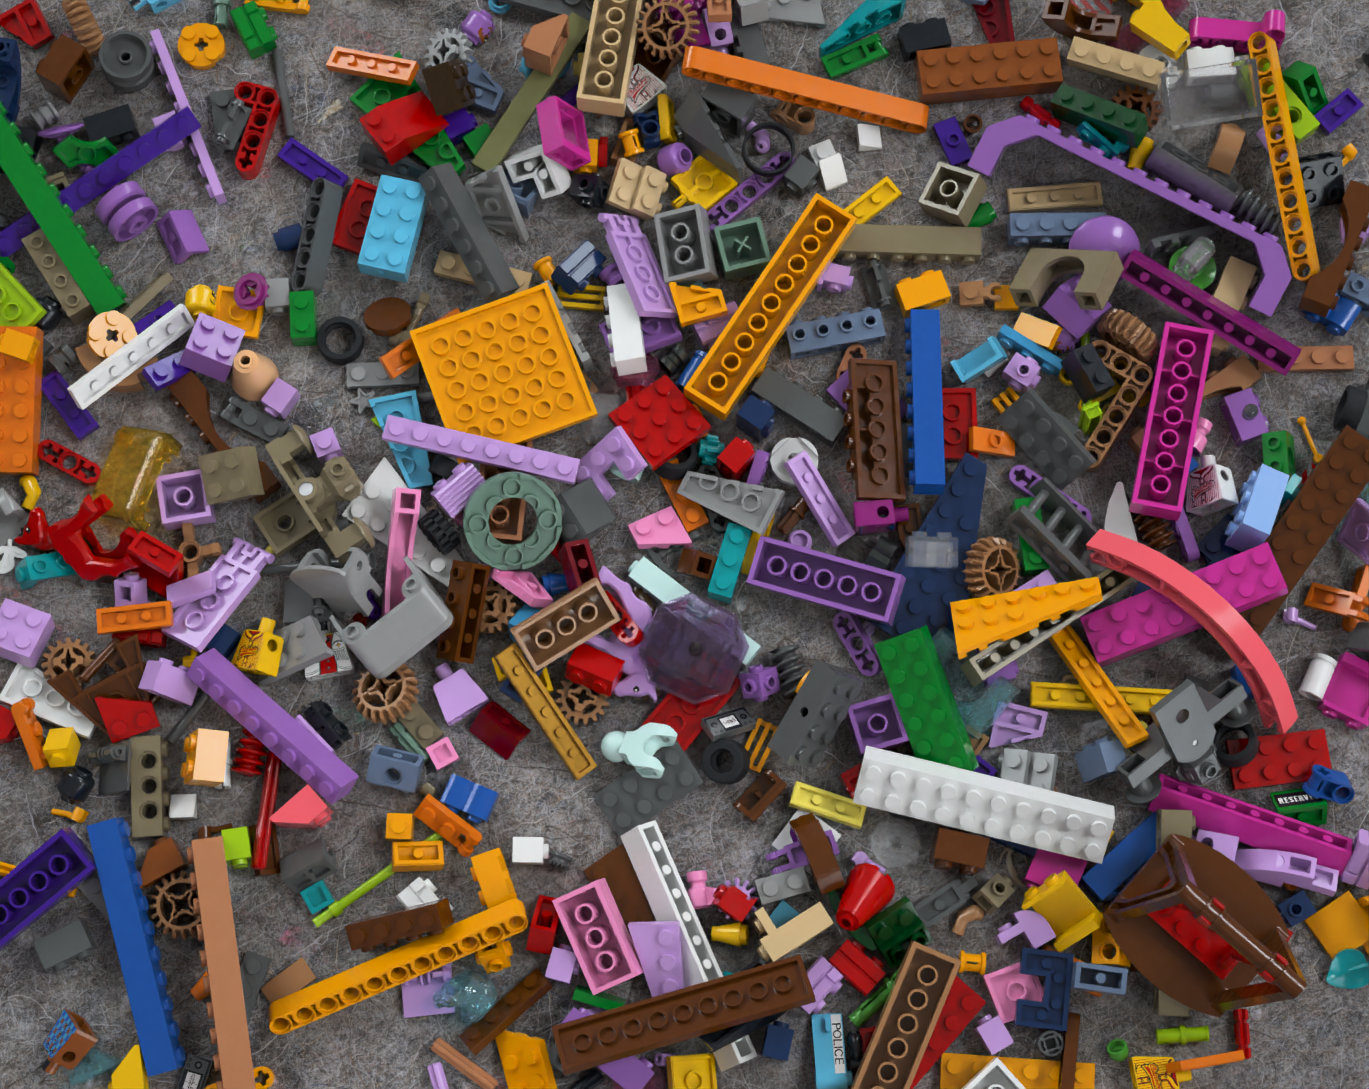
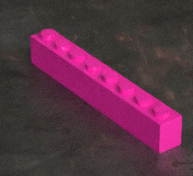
M1162 773L1158 775L1162 784L1161 791L1154 800L1148 803V810L1155 812L1156 809L1192 810V815L1196 818V827L1206 831L1239 837V842L1248 844L1253 848L1287 851L1317 858L1318 865L1338 870L1339 876L1342 875L1352 856L1351 838L1185 781H1179L1177 778Z

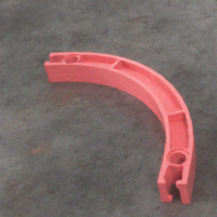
M1099 529L1086 544L1087 550L1095 551L1090 554L1091 562L1128 575L1148 585L1191 615L1217 640L1239 668L1253 693L1263 726L1270 729L1277 722V731L1285 734L1298 719L1290 689L1271 652L1247 621L1213 588L1174 560L1144 544Z

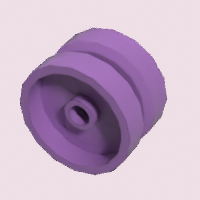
M129 181L109 191L99 201L95 214L104 225L108 226V230L117 241L123 242L144 232L154 222L159 210L150 198L145 197L144 190L137 182Z

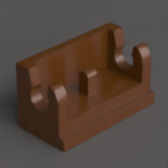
M765 769L732 806L750 823L754 824L786 789L787 784L770 769Z

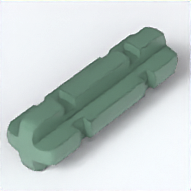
M401 722L393 724L389 729L390 734L394 738H398L397 742L405 751L424 755L425 763L429 758V754L424 749H420L421 745L409 731L405 732L406 728Z

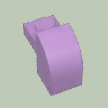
M1022 910L1010 915L1015 925L1013 926L1009 922L998 928L997 930L1000 934L994 938L1000 946L1021 934L1029 948L1036 949L1055 938L1056 935L1042 915L1034 911Z

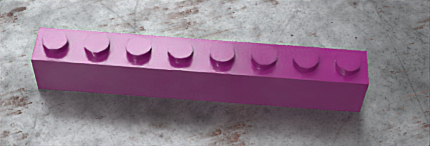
M1136 249L1131 252L1123 265L1124 270L1120 277L1203 327L1214 330V333L1284 376L1287 375L1302 349Z

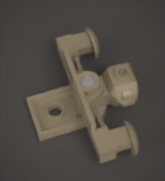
M292 424L294 430L281 438L277 437L264 446L292 491L252 518L278 558L319 532L342 565L350 557L348 553L349 547L358 548L366 542L370 544L372 549L375 546L374 536L370 528L360 518L352 517L354 523L342 531L339 530L334 522L337 514L336 501L351 502L361 495L364 485L345 456H335L325 462V466L317 478L305 477L293 457L305 449L313 455L314 447L307 432L299 425ZM284 519H292L290 527L287 529L280 528V524Z

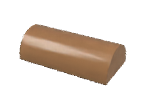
M594 577L509 630L529 664L537 672L621 619L600 582Z

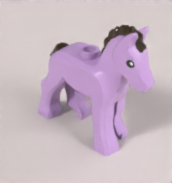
M602 566L599 572L601 586H606L614 591L610 593L641 628L643 639L637 646L627 647L612 632L608 639L597 634L584 642V644L625 661L623 673L627 677L618 682L613 691L616 696L642 697L643 701L650 699L656 703L657 696H660V690H662L660 673L655 669L654 664L638 654L640 648L645 650L649 643L645 639L644 629L653 620L656 611L655 604L648 593H643L642 588L635 586L634 590H632L629 583L620 580L607 567ZM626 627L624 631L631 638L633 636L632 631Z

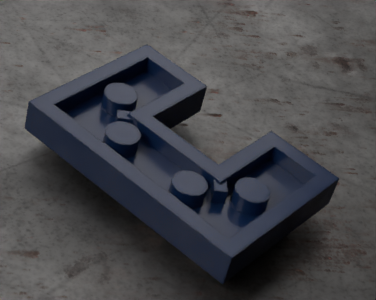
M1021 948L1019 974L1044 977L1042 1002L1016 999L1014 1025L1067 1031L1074 954Z

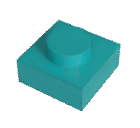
M1295 473L1287 482L1280 503L1281 507L1288 499L1292 501L1300 491L1297 486L1302 478Z
M323 879L300 891L312 914L335 901Z

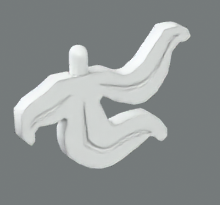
M12 539L7 540V546L0 547V555L4 553L0 561V574L8 573L14 569L15 557L22 559L27 557V553L17 546H12Z

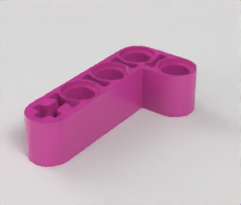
M1270 10L1264 14L1261 22L1207 17L1193 18L1189 21L1191 41L1189 46H1198L1206 49L1217 45H1224L1225 47H1233L1234 52L1249 53V37L1253 33L1261 31L1275 40L1277 51H1279L1285 38V13L1281 10ZM1266 40L1259 43L1258 49L1265 46Z

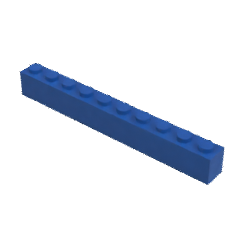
M124 817L112 818L88 825L86 827L147 1075L150 1077L184 1067L186 1054L178 1040L180 1030L178 1023L173 1019V1001L167 995L165 987L167 985V977L165 972L161 971L159 963L161 953L159 947L155 946L153 939L155 929L152 921H149L148 901L143 896L140 888L143 883L142 876L136 870L134 862L136 861V852L134 847L130 846L128 838L130 836L129 825L124 821Z

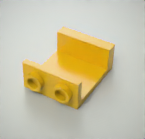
M1065 870L1059 874H1051L1044 880V884L1039 887L1033 886L1024 894L1025 897L1021 907L1025 911L1032 906L1037 913L1047 920L1056 935L1054 947L1059 952L1064 951L1100 928L1103 915Z

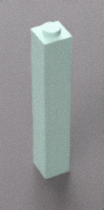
M644 556L640 561L635 560L629 567L628 572L630 574L628 575V580L632 584L642 588L645 594L648 593L649 597L743 669L747 668L760 651L761 646Z

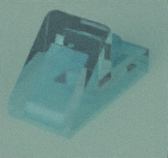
M92 1047L88 1051L92 1065L84 1063L74 1068L75 1073L68 1075L71 1085H81L114 1070L123 1059Z

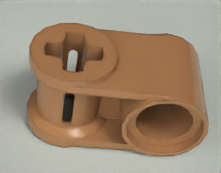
M781 100L777 107L769 113L776 122L789 127L801 135H808L815 128V112L807 106ZM807 118L810 121L808 123H801L799 120Z

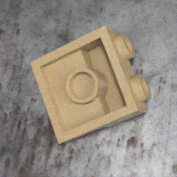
M621 157L617 161L605 203L637 216L642 220L652 219L655 214H659L662 204L659 202V199L668 188V182L665 181L667 174L648 165L642 167Z

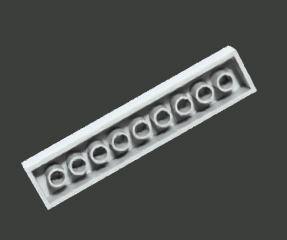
M867 745L853 798V803L1099 864H1102L1115 821V809L1112 805Z

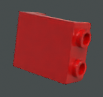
M141 530L127 547V553L140 560L143 564L133 568L130 572H138L139 577L147 578V588L167 600L166 586L184 580V555Z

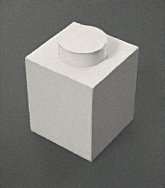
M513 837L512 863L514 865H544V859H549V844H544L543 837Z

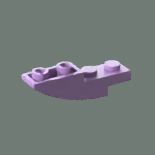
M1240 849L1236 852L1235 863L1254 880L1281 887L1283 882L1332 897L1336 893L1339 871L1318 865L1317 858L1269 849Z

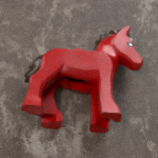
M88 494L81 502L77 514L71 518L59 520L50 526L46 520L45 512L41 508L35 507L29 512V519L25 527L21 528L19 536L14 538V542L25 545L28 550H33L34 553L42 554L46 552L48 554L57 550L63 556L64 561L81 578L96 583L111 584V581L123 577L122 573L124 571L137 568L143 564L140 560L127 553V547L138 535L133 527H128L120 534V541L113 550L103 549L90 528V524L109 511L114 505L105 494H101L93 501L92 497Z

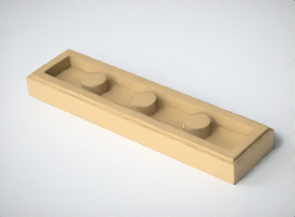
M1100 181L1006 189L1005 192L1008 214L1099 207L1103 205Z

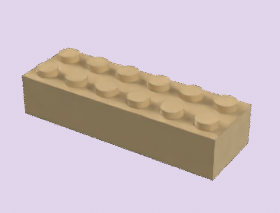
M594 0L576 96L578 110L620 117L625 116L639 36L636 33V29L640 28L636 20L642 19L639 11H643L645 0Z

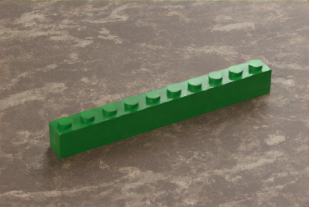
M0 101L1 168L97 315L103 312L118 311L128 304L125 300L128 297L125 290L120 284L116 286L112 280L114 274L107 264L102 265L98 258L101 256L99 250L94 244L89 245L85 238L88 236L86 230L80 223L76 225L72 218L75 215L67 203L63 204L58 197L61 195V192L54 182L51 184L45 177L48 172L41 162H35L32 157L35 154L27 141L22 142L19 134H21L20 129L14 121L9 122L5 116L8 111Z

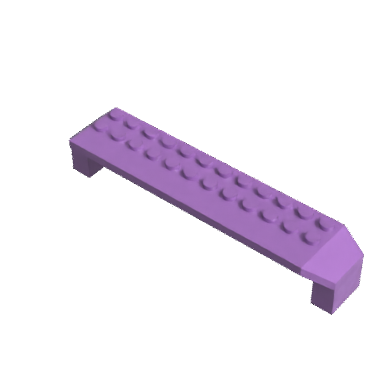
M1026 114L1025 117L1018 115L986 127L967 166L989 177H992L1006 147L1040 137L1252 242L1263 275L1247 305L1270 317L1272 316L1292 279L1282 245L1277 243L1278 237L1268 232H1264L1261 235L1255 232L1257 227L1245 221H1242L1241 224L1233 221L1235 216L1223 210L1218 214L1211 210L1213 205L1201 199L1196 203L1189 199L1191 194L1179 188L1174 192L1168 189L1169 183L1159 178L1152 181L1146 178L1148 173L1136 167L1132 171L1124 167L1126 162L1114 156L1109 160L1103 157L1104 151L1092 145L1090 149L1081 146L1082 140L1072 135H1069L1067 139L1060 135L1062 132L1060 129L1050 124L1045 128L1039 125L1040 120L1032 115Z

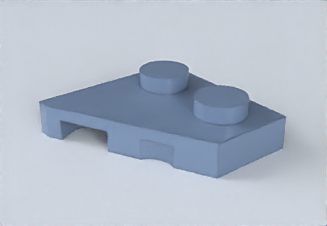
M470 55L469 58L473 61L466 64L469 72L467 78L469 84L473 85L476 92L475 103L472 106L496 114L505 95L504 90L491 79L490 74L483 70L476 62V59Z

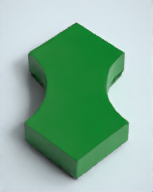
M71 134L52 148L56 156L68 168L78 164L97 166L119 151L106 137L97 141L87 142L79 140Z

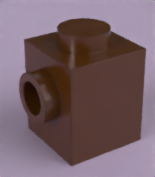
M683 548L676 572L696 579L711 581L718 557L699 550Z

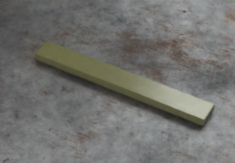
M571 12L569 15L570 37L552 76L533 69L471 162L473 167L485 172L501 165L537 111L536 105L543 102L588 34L590 25L588 20Z

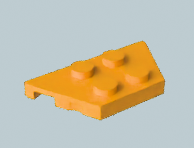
M506 1029L495 1038L508 1089H557L545 1039L535 1036L529 1037L527 1034L521 1032L514 1033Z

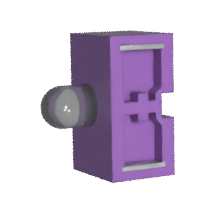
M1251 388L1225 396L1220 401V408L1225 420L1229 423V430L1237 447L1262 439V433H1269L1268 419L1262 415L1259 408L1260 400L1256 394H1253Z

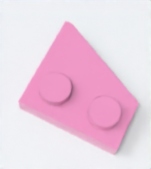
M672 506L627 525L628 531L638 549H651L652 547L660 549L670 548V545H684L685 548L693 547L689 535Z
M493 567L489 575L530 607L545 608L554 601L532 572L506 571Z

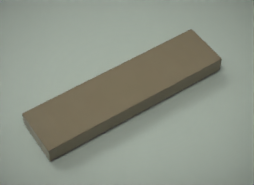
M161 271L119 313L131 320L173 280L172 276L168 272ZM107 330L108 336L106 339L112 338L116 332Z

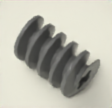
M1253 188L1244 192L1230 210L1232 211L1238 207L1237 216L1246 213L1245 222L1254 219L1252 225L1257 227L1261 224L1259 231L1261 234L1269 230L1268 233L1273 234L1282 222L1281 213L1275 214L1277 207L1274 205L1268 209L1269 200L1260 203L1261 194L1252 197Z
M786 645L770 651V653L775 654L771 660L774 663H778L776 665L777 672H782L778 675L779 681L784 682L780 688L783 691H788L783 695L784 700L795 698L797 695L795 692L797 685L806 674L800 672L806 666L805 663H797L803 655L794 653V651L800 648L799 645Z

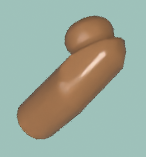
M970 905L958 911L951 933L964 936L967 923L974 920H982L984 918V910L978 905Z

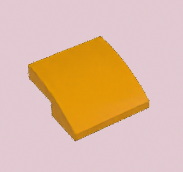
M1349 890L1303 920L1331 959L1338 952L1344 949H1356L1369 940V917Z

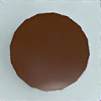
M387 297L373 302L364 313L366 328L373 331V334L377 336L388 337L397 335L402 332V328L405 326L407 328L413 319L410 305L405 300L395 297Z

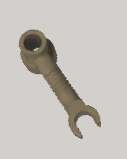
M423 291L421 292L412 315L411 324L399 334L390 336L389 346L394 348L411 337L409 331L417 328L419 320H421L420 318L431 300V295Z

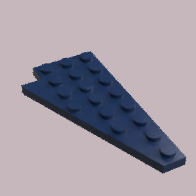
M967 452L963 455L946 483L943 495L938 496L894 568L893 572L902 574L906 581L892 626L865 618L864 620L891 637L927 625L934 645L941 638L957 648L950 602L969 599L970 591L967 590L969 583L963 581L966 578V573L962 572L966 569V564L963 561L968 559L966 552L971 550V544L977 542L987 471L985 463Z

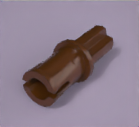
M803 496L793 506L788 507L789 511L777 524L776 528L783 535H788L800 520H804L805 513L810 509Z

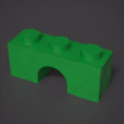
M1035 497L1014 499L1010 506L1011 513L1023 505L1028 508ZM1039 508L1035 516L1043 523L1041 508ZM1018 534L1020 546L1018 557L1021 558L1019 564L1023 568L1021 569V576L1039 575L1047 569L1049 570L1050 565Z

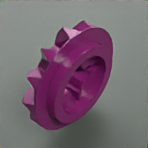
M248 273L242 276L234 288L236 304L246 311L257 310V307L264 305L265 298L269 297L267 291L270 288L266 278L258 273ZM248 287L255 289V297L250 296L251 292Z

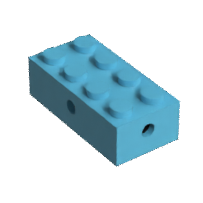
M381 174L357 262L360 273L404 283L408 282L429 202L419 182Z

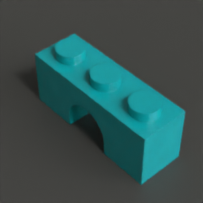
M731 522L728 523L707 590L708 598L731 604L752 530Z

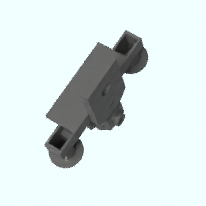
M1229 677L1213 691L1208 692L1200 686L1196 688L1192 681L1186 679L1149 709L1154 723L1146 728L1149 734L1147 740L1127 748L1134 754L1116 768L1121 780L1128 786L1125 795L1131 803L1145 804L1151 802L1159 795L1162 788L1161 781L1151 774L1171 758L1174 763V774L1179 781L1203 784L1208 779H1212L1217 775L1221 767L1216 754L1217 748L1213 742L1216 734L1214 724L1220 720L1227 727L1238 728L1251 722L1256 715L1255 704L1245 700L1248 696L1243 685Z

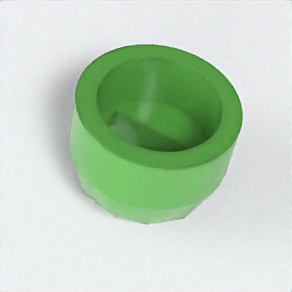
M1114 1039L1108 1043L1107 1051L1112 1060L1122 1062L1128 1057L1129 1049L1125 1040Z

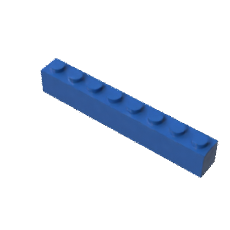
M911 309L909 318L904 320V332L909 333V340H905V354H909V361H906L905 374L910 375V382L906 383V397H910L911 404H907V419H911V426L907 428V440L912 441V448H908V463H912V470H909L908 483L913 485V494L943 495L945 488L940 311Z

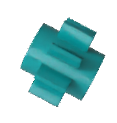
M707 434L704 440L699 439L697 443V457L702 459V464L713 466L716 463L717 457L724 450V443L718 441L719 436Z

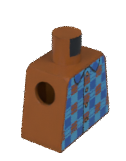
M66 1008L63 1009L43 1042V1047L48 1054L47 1059L41 1066L44 1071L54 1075L60 1066L69 1070L74 1069L98 1041L85 1018Z

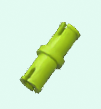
M1178 1025V1028H1156L1155 1030L1157 1045L1172 1043L1186 1045L1188 1042H1209L1208 1025L1196 1027Z

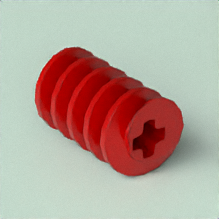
M243 729L242 733L248 738L239 739V743L244 748H237L235 752L241 757L233 758L232 760L238 767H230L229 770L253 778V775H261L262 773L256 766L265 764L259 757L267 756L268 753L262 749L266 747L247 729Z

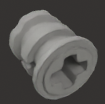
M47 101L44 107L39 106L36 112L29 111L31 118L41 131L44 130V126L47 124L49 126L52 125L53 120L61 119L50 101Z

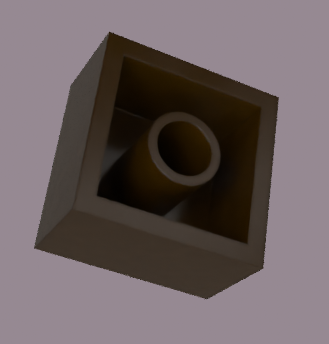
M461 57L422 69L436 116L475 103L476 92L473 85L469 84L467 78L469 74L468 67L464 61L462 62Z

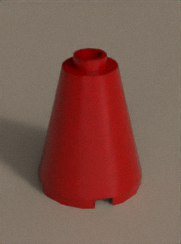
M868 863L857 864L847 875L836 913L837 923L845 930H857L892 901L895 894V885L888 874L884 876L879 872L880 868L876 865Z

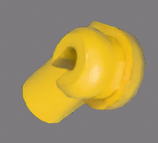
M23 475L19 480V484L23 486L26 497L21 507L31 511L41 495V488L34 476Z

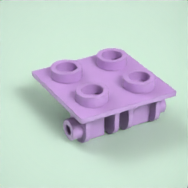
M451 963L401 984L404 1018L455 1013Z

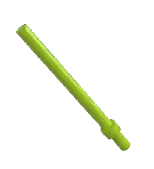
M434 832L423 841H440L443 838L437 832ZM392 863L339 901L335 900L328 905L326 910L312 919L316 927L318 928L335 916L336 918L344 913L343 909L393 875L395 872H392Z

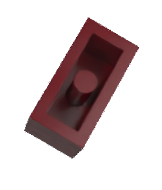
M588 538L564 543L558 555L569 592L594 577L601 584Z

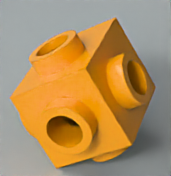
M504 939L478 950L474 954L477 964L482 965L488 974L511 967L510 956L513 955V949L510 941H505Z

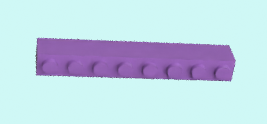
M212 648L195 657L186 676L332 805L350 793L359 776L215 648Z

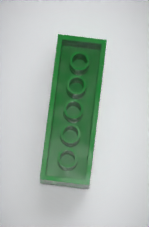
M927 625L874 644L915 757L969 771H974L978 768L977 758Z

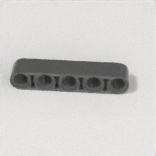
M321 177L316 178L310 188L291 279V288L294 291L313 290L316 297L320 295L324 286L343 193L342 187L339 184Z

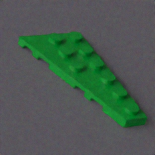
M399 51L393 56L403 59ZM370 78L349 99L355 107L366 115L379 105L422 90L415 79L411 86ZM444 129L411 152L429 168L451 162L458 176L466 169L465 164Z

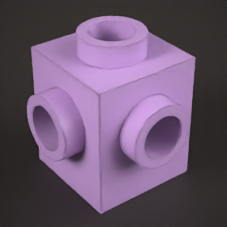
M1016 352L1003 370L1002 378L1009 382L1008 385L1013 390L1025 393L1030 387L1034 389L1041 380V376H1039L1041 367L1038 366L1039 363L1029 356L1025 358Z

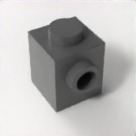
M801 155L784 175V187L791 194H797L802 198L806 192L811 193L816 187L820 168Z

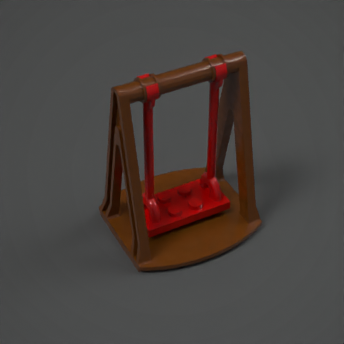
M1173 833L1169 835L1102 914L1120 950L1148 981L1174 1000L1207 1015L1221 1017L1226 1010L1294 999L1306 987V980L1287 942V938L1290 936L1279 911L1265 891L1249 874L1228 857L1210 846L1186 836ZM1257 974L1266 981L1248 985Z

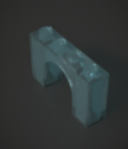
M943 627L937 631L932 640L943 670H945L947 663L957 652L955 635L949 629ZM1004 676L998 677L977 701L963 702L954 698L969 737H976L978 740L982 738L1020 694L1021 691Z

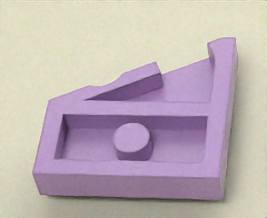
M998 700L988 747L993 748L1042 737L1048 712Z

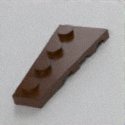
M623 843L583 871L590 882L602 878L606 879L629 934V922L654 921L643 889Z

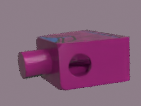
M891 499L853 502L852 513L855 537L895 530V522L909 521L908 506L893 507V500ZM879 515H885L887 517L881 518L879 517Z

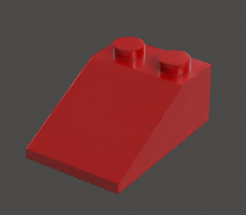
M422 91L379 105L359 119L364 133L391 166L449 126V123L442 115L436 116L433 104Z

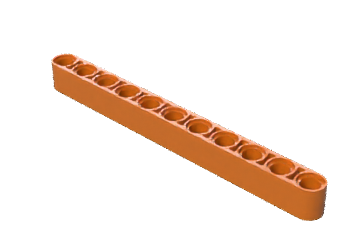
M688 46L684 50L681 72L683 75L910 133L921 134L927 130L929 107L922 103L698 46Z

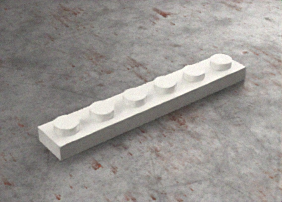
M181 303L68 387L67 390L77 407L84 410L191 329L195 322L186 306Z

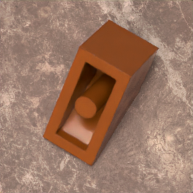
M162 837L153 843L154 847L148 849L140 873L143 882L142 886H140L141 890L145 891L161 882L163 878L167 879L170 877L171 873L176 874L189 866L177 841L172 837Z

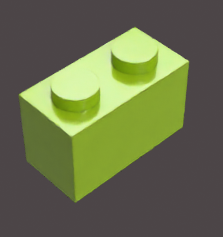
M247 826L221 830L227 865L232 866L234 870L248 868V863L252 861V849Z

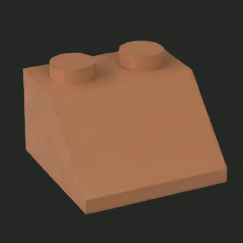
M562 14L533 25L530 32L524 34L521 46L523 47L522 56L525 59L526 67L552 76L570 37L568 15Z

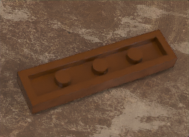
M536 968L459 1037L476 1056L553 986Z

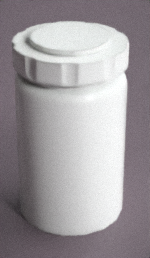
M1314 653L1298 692L1308 699L1322 701L1338 662L1328 655Z

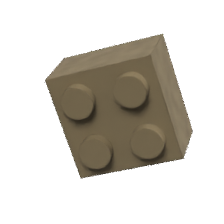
M939 161L918 203L928 216L961 227H967L988 187L980 174Z
M240 446L198 456L207 505H222L265 495L255 446Z

